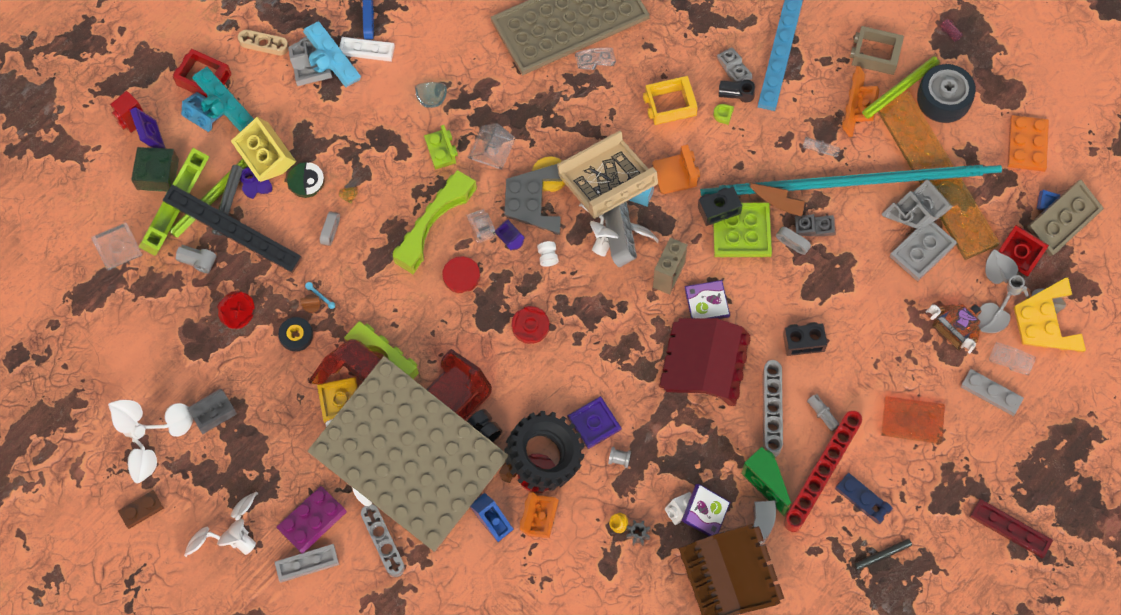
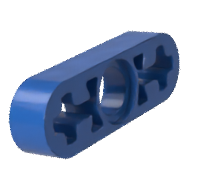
M363 0V34L365 40L374 39L373 0Z

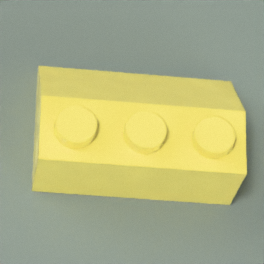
M256 117L231 140L260 182L284 174L296 163V160L271 125L259 117Z

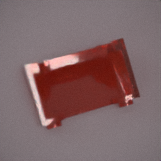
M450 349L441 360V368L444 372L426 390L466 421L490 396L492 386L478 366Z

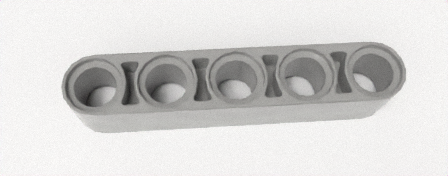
M627 202L604 213L606 228L613 230L619 235L618 239L608 237L611 257L618 267H622L637 258Z
M770 360L765 364L762 374L763 448L770 450L777 457L783 446L782 366L778 361ZM774 369L777 373L770 374L767 370ZM773 387L777 392L771 393L768 391V388ZM775 406L777 408V411L772 412L768 409V407ZM768 425H775L777 427V430H770L768 428ZM774 443L778 449L772 450L768 447V444Z

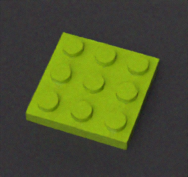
M716 203V204H715V205L718 206V207H722V206H723L721 203ZM741 203V214L713 224L714 257H771L769 203Z

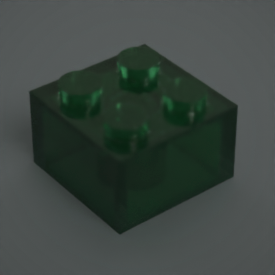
M137 147L131 178L137 190L168 192L176 178L179 162L174 149Z

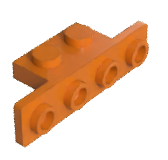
M856 66L855 73L852 75L853 84L849 90V103L846 105V117L842 122V128L848 137H853L856 122L874 120V115L867 119L862 114V111L878 99L880 91L878 86L863 87L865 73L861 66Z

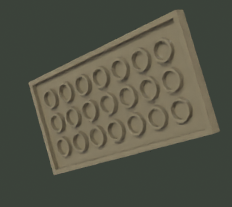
M528 0L491 16V22L522 76L650 19V15L641 0Z

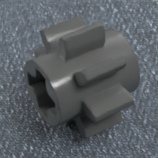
M633 520V526H627L626 530L631 533L626 535V539H632L633 546L636 543H640L643 546L645 539L650 540V536L646 534L650 531V527H645L644 521L636 523ZM635 530L642 532V536L635 534Z

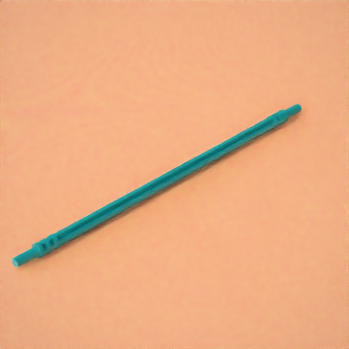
M971 165L757 182L756 184L796 191L983 176V174L1002 172V166ZM749 183L719 185L717 188L700 189L701 196L705 194L711 195L723 188L734 187L737 195L756 194L749 187Z

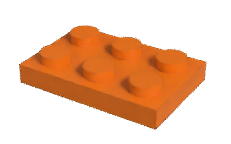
M1011 116L1007 167L1046 171L1049 119Z

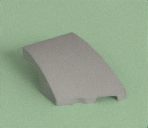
M307 37L288 47L297 86L332 78L331 69L316 72L313 68L318 65L311 67L309 56L310 53L316 51V48Z
M927 179L914 192L910 191L897 204L893 203L881 215L920 229L940 218L953 206L932 182Z

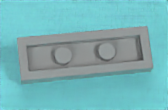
M970 369L961 385V388L1012 416L1016 414L1024 399Z
M334 544L275 561L280 583L340 565Z

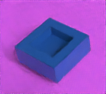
M1041 190L1037 209L1044 211L1060 197V194Z

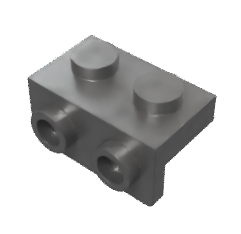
M223 389L217 390L188 407L189 413L202 434L237 414Z

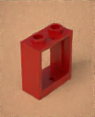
M191 48L189 53L184 56L180 66L175 69L172 77L177 86L192 93L198 92L208 97L196 82L185 78L195 62L198 61L216 69L214 75L223 85L226 84L232 73L227 64Z

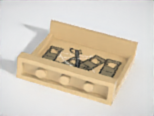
M621 131L611 134L600 142L557 164L559 177L594 219L658 184L657 171L653 167L648 169L623 141Z

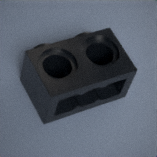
M811 322L804 326L793 324L784 329L783 338L787 356L825 352L827 340L823 323ZM815 334L819 339L814 340L810 335ZM795 336L800 341L794 342L791 340V337Z

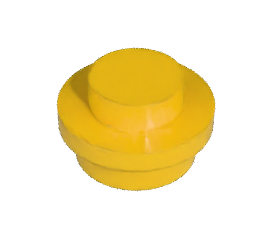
M623 513L612 515L609 521L610 528L616 533H623L628 526L627 516Z

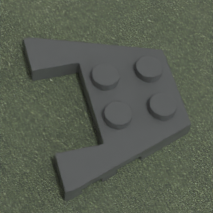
M557 164L507 178L505 217L560 235L561 217L541 216L543 181H562L559 177Z

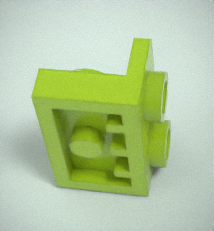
M441 125V131L424 135L435 170L456 164L455 156H458L455 145L451 146L452 135L450 130H446L445 125Z

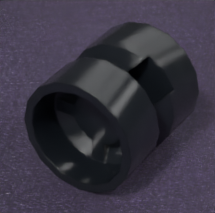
M486 409L476 412L467 420L471 426L492 442L502 433V429L496 422H492V417Z

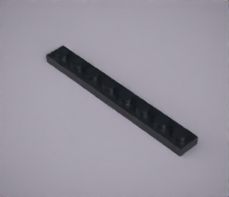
M173 184L163 198V202L292 274L302 259V256Z

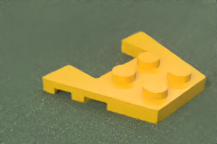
M1064 278L1013 307L1022 345L1057 348L1059 350H1072L1076 352L1086 351L1082 334L1061 337L1052 299L1072 295L1068 278Z

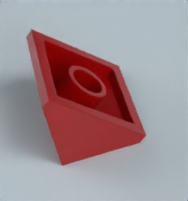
M1015 225L998 252L1013 259L1018 266V271L1028 277L1049 245L1018 225Z

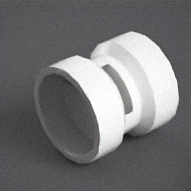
M547 241L537 246L538 253L541 255L539 258L541 266H553L559 262L558 255L555 254V242Z

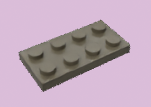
M1078 180L1036 217L1027 228L1032 235L1049 245L1046 252L1049 256H1052L1104 208L1084 182Z

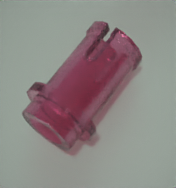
M946 19L940 25L941 30L945 31L956 42L963 36V33L953 24V20Z

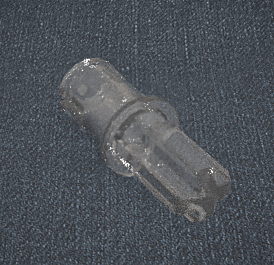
M806 136L803 143V148L816 151L818 154L824 153L838 157L840 153V147L824 143V140L819 141Z

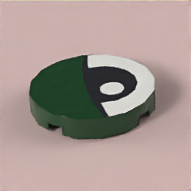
M308 162L294 166L287 177L288 187L291 192L302 198L315 196L319 190L321 191L325 182L323 172L319 166Z

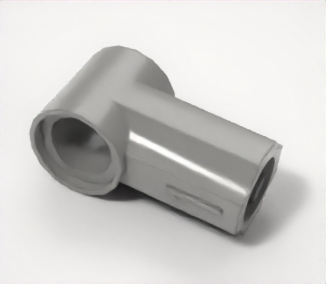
M181 245L176 252L177 261L194 266L195 269L203 273L210 272L217 258V255L207 249H201L200 251L185 245Z

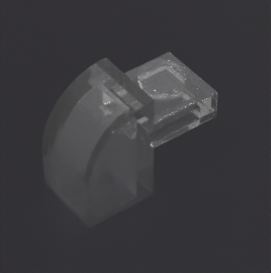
M484 209L466 215L478 244L496 238L494 225L489 214L485 213Z

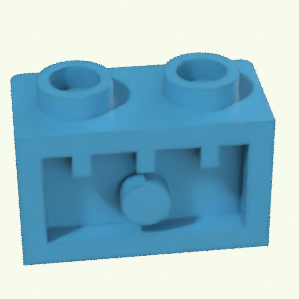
M196 92L182 101L181 115L207 132H210L212 130V123L223 115L217 118L207 117L206 115L212 112L211 109L204 113L201 108V103L206 97Z

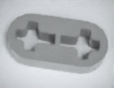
M329 211L320 235V244L331 246L340 222L339 213Z
M781 227L776 234L780 242L800 254L805 255L811 248L808 240L787 227Z

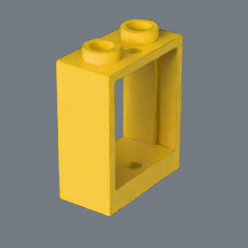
M688 76L645 86L643 99L645 104L648 103L649 119H653L654 125L697 116L698 107ZM682 91L686 107L657 113L653 100L654 96Z

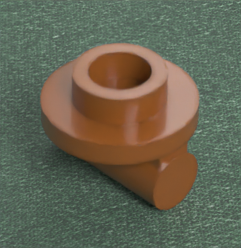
M309 294L304 298H300L301 306L308 313H314L321 307L320 296Z

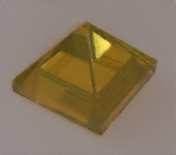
M357 186L339 190V197L350 204L358 194Z

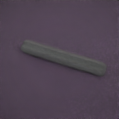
M233 165L218 209L229 215L243 170L238 165ZM212 229L213 234L219 236L222 235L219 232Z

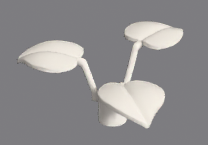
M580 203L579 206H582L587 211L582 203ZM604 214L599 216L600 223L591 221L590 225L597 239L592 251L598 255L605 256L610 247L608 237L618 239L619 235L603 225L605 218ZM631 223L632 231L651 237L656 243L659 242L658 238L649 229Z
M118 400L108 404L115 429L126 437L132 438V442H135L140 447V449H133L128 457L129 473L135 483H140L149 477L157 466L155 453L149 449L145 450L144 445L138 440L144 436L145 429L168 428L170 435L181 436L190 429L193 422L188 406L181 403L172 404L167 408L165 412L167 424L142 425L137 421L141 419L143 411L141 406L135 401Z
M258 492L247 495L236 504L231 513V517L235 518L236 521L221 536L208 532V527H204L196 532L189 541L184 556L187 557V555L198 550L207 537L218 539L217 545L219 546L231 545L233 548L237 547L245 555L250 553L255 547L256 542L248 536L249 532L244 528V520L240 518L249 509Z

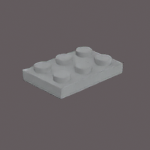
M932 222L925 227L916 229L889 257L918 282L956 246L957 242L936 223Z

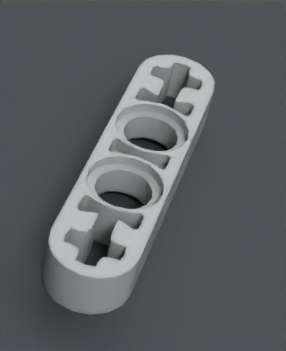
M373 504L364 506L361 510L362 519L388 574L392 577L401 576L405 570L404 563L378 508ZM368 510L375 512L373 516L376 522L372 523L369 516L365 517L368 515ZM376 527L384 528V533L382 536L376 537L373 535V530ZM385 544L392 546L393 549L390 554H383L381 552ZM393 557L395 563L397 565L400 564V566L398 567L399 570L396 572L393 569L390 570L392 568V564L390 560L385 562L386 559H391Z

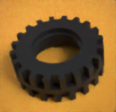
M540 411L538 415L531 413L527 418L524 417L511 431L510 436L506 440L508 445L504 449V452L508 454V458L505 461L507 465H512L510 473L512 475L515 473L519 475V483L526 481L529 483L527 487L529 489L536 486L538 491L543 492L546 488H549V491H553L558 486H564L582 466L580 462L584 459L585 455L581 453L584 443H579L580 432L575 434L572 430L575 425L573 423L570 425L565 423L566 417L562 416L558 419L555 412H551L549 415H546L545 411ZM544 436L556 444L560 451V460L556 467L542 469L530 461L526 447L531 438Z

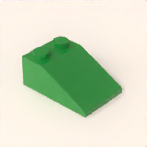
M761 447L744 463L741 474L768 501H775L776 509L785 516L791 505L789 495L774 454L770 450H765Z

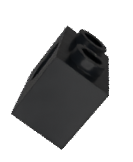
M734 187L723 188L711 195H703L698 200V209L705 225L708 226L741 214L742 204ZM716 203H721L723 206H722V207H718V206H716L715 204H716Z

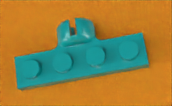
M208 67L194 74L192 79L208 96L201 103L204 113L210 109L212 111L206 115L207 117L217 118L220 115H225L240 132L254 120Z

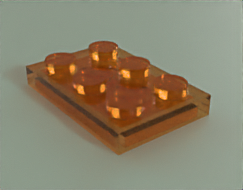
M885 396L881 436L941 444L945 404Z

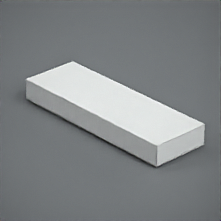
M342 37L339 48L345 56L392 62L395 45L390 42Z

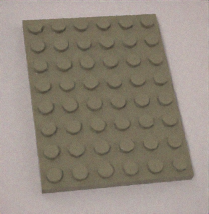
M383 356L307 451L434 552L508 458L507 453L385 356Z

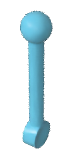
M311 282L305 284L306 289L320 296L330 309L335 308V303L330 302L318 292Z

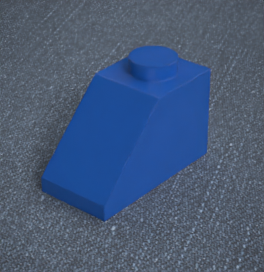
M486 493L478 497L470 506L477 518L497 542L514 530L495 501Z

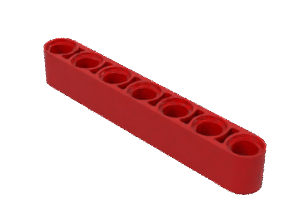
M849 411L845 414L786 515L784 526L788 531L797 532L803 526L862 423V416L859 412ZM853 419L857 424L850 425L847 420ZM838 436H845L847 441L839 440ZM834 451L838 457L832 458L828 452ZM819 468H826L828 474L820 473ZM815 484L819 490L813 491L809 488V485ZM804 500L808 502L809 507L804 508L800 506L799 501ZM796 517L799 520V524H792L789 518Z

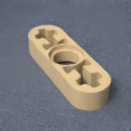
M243 30L238 34L239 43L243 48L280 56L285 55L289 50L287 40L283 37L251 30ZM261 40H268V43L266 45H259V42Z

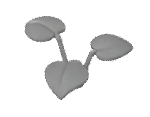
M995 249L987 259L985 273L987 278L994 284H1000L1003 281L1008 283V293L1000 308L995 303H985L980 307L981 310L977 313L979 330L985 333H997L1008 326L1010 314L1003 309L1011 295L1016 296L1023 291L1026 298H1030L1027 287L1024 286V278L1017 275L1018 266L1015 261ZM1045 289L1034 290L1032 292V296L1036 295L1037 293ZM1061 297L1052 299L1056 314L1066 307V303Z

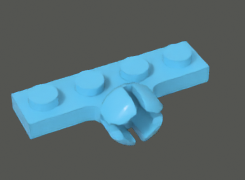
M319 21L304 29L303 33L316 48V51L310 53L309 56L311 67L318 65L313 68L314 71L323 72L331 69L345 87L360 80L361 75Z

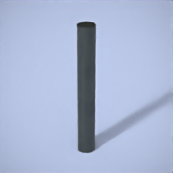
M908 538L854 563V566L858 571L911 547L912 543Z

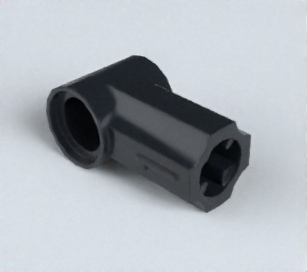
M743 80L741 82L720 81L719 97L740 99L745 103L751 102L755 97V84L751 80Z

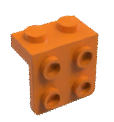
M688 144L681 146L680 155L652 162V167L657 171L658 187L661 194L697 187L700 171L698 166L695 167L694 152L693 150L690 151Z

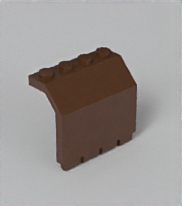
M753 523L716 533L678 548L701 615H739L776 606L781 603L780 600L784 599L780 584L774 585L778 578L773 564L767 565L766 563L771 560L766 544L760 545L759 543L764 540L759 526L754 527Z

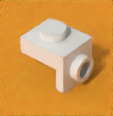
M691 492L674 498L665 507L666 513L675 525L679 524L682 520L692 495Z

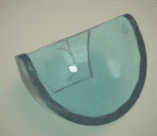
M439 82L418 84L415 86L416 98L426 108L438 107L446 97V84Z

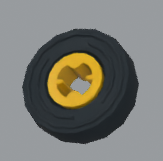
M292 317L281 324L278 337L280 343L286 349L301 351L311 344L313 330L305 319ZM299 331L300 336L293 338L292 333Z

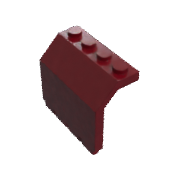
M679 318L678 322H673L670 333L673 337L669 338L666 351L670 355L665 356L662 369L667 373L661 374L659 387L664 388L666 392L706 393L721 398L728 406H736L737 399L740 397V383L744 376V363L747 361V348L751 341L750 334L742 326L718 318Z

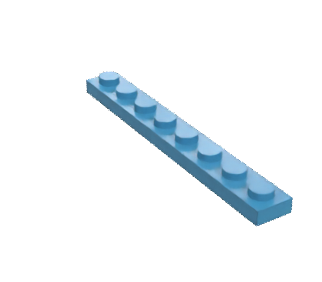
M784 0L758 108L771 111L776 110L803 0Z

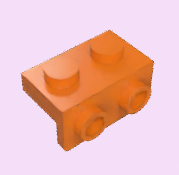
M529 492L525 500L523 517L520 520V530L528 536L550 538L559 500L556 497L538 496L534 492Z

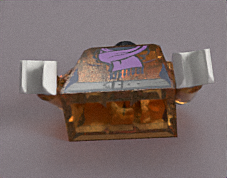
M961 303L957 306L953 304L939 307L931 305L925 311L932 314L931 320L936 318L932 326L958 351L966 347L970 354L978 344L980 328L978 326L981 322L977 316L982 311L976 304H973L968 309Z

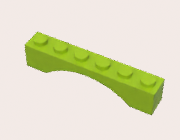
M192 148L173 185L190 193L209 156ZM162 202L138 247L156 256L180 211Z
M458 170L454 175H450L446 186L438 191L436 199L433 203L428 204L424 215L416 220L415 227L411 232L406 233L403 243L393 251L395 264L411 274L415 273L424 261V243L430 228L445 212L468 202L477 190L474 179Z

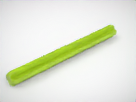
M936 56L930 58L865 108L862 114L867 119L872 117L920 80L930 69L939 65L940 60Z
M243 158L236 164L241 166L242 169L249 167ZM230 171L200 200L211 205L224 193ZM185 214L170 229V233L176 238L179 237L195 219Z

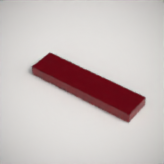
M982 499L978 500L969 516L1042 559L1053 542L1051 538Z

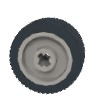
M942 64L935 66L921 80L917 93L920 110H922L924 115L936 122L951 123L960 120L969 111L974 101L976 86L971 75L957 65Z

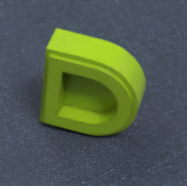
M727 104L717 105L714 108V119L717 122L729 125L734 106Z

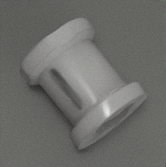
M612 447L608 464L616 463L628 468L631 451L625 452Z

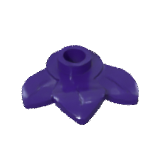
M249 167L242 170L240 180L243 183L242 190L247 197L254 199L257 193L268 194L272 192V184L269 180L258 181Z

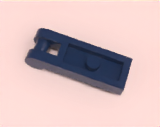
M850 473L835 488V490L877 524H881L884 520L883 517L893 510L890 504L880 499ZM875 505L880 508L877 512L872 509Z

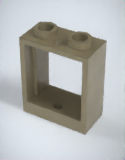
M861 26L860 33L856 32L853 42L857 43L856 48L852 47L850 58H853L852 66H861V68L894 75L904 36ZM863 39L892 45L893 50L890 60L861 54L860 49Z
M669 238L654 269L653 288L669 295L671 294L686 263L687 244Z

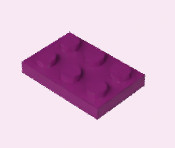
M320 486L276 528L303 554L347 511Z

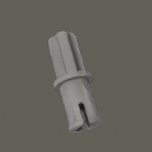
M818 394L811 396L807 400L817 413V418H821L831 431L839 426L838 421L830 412V407L823 403Z

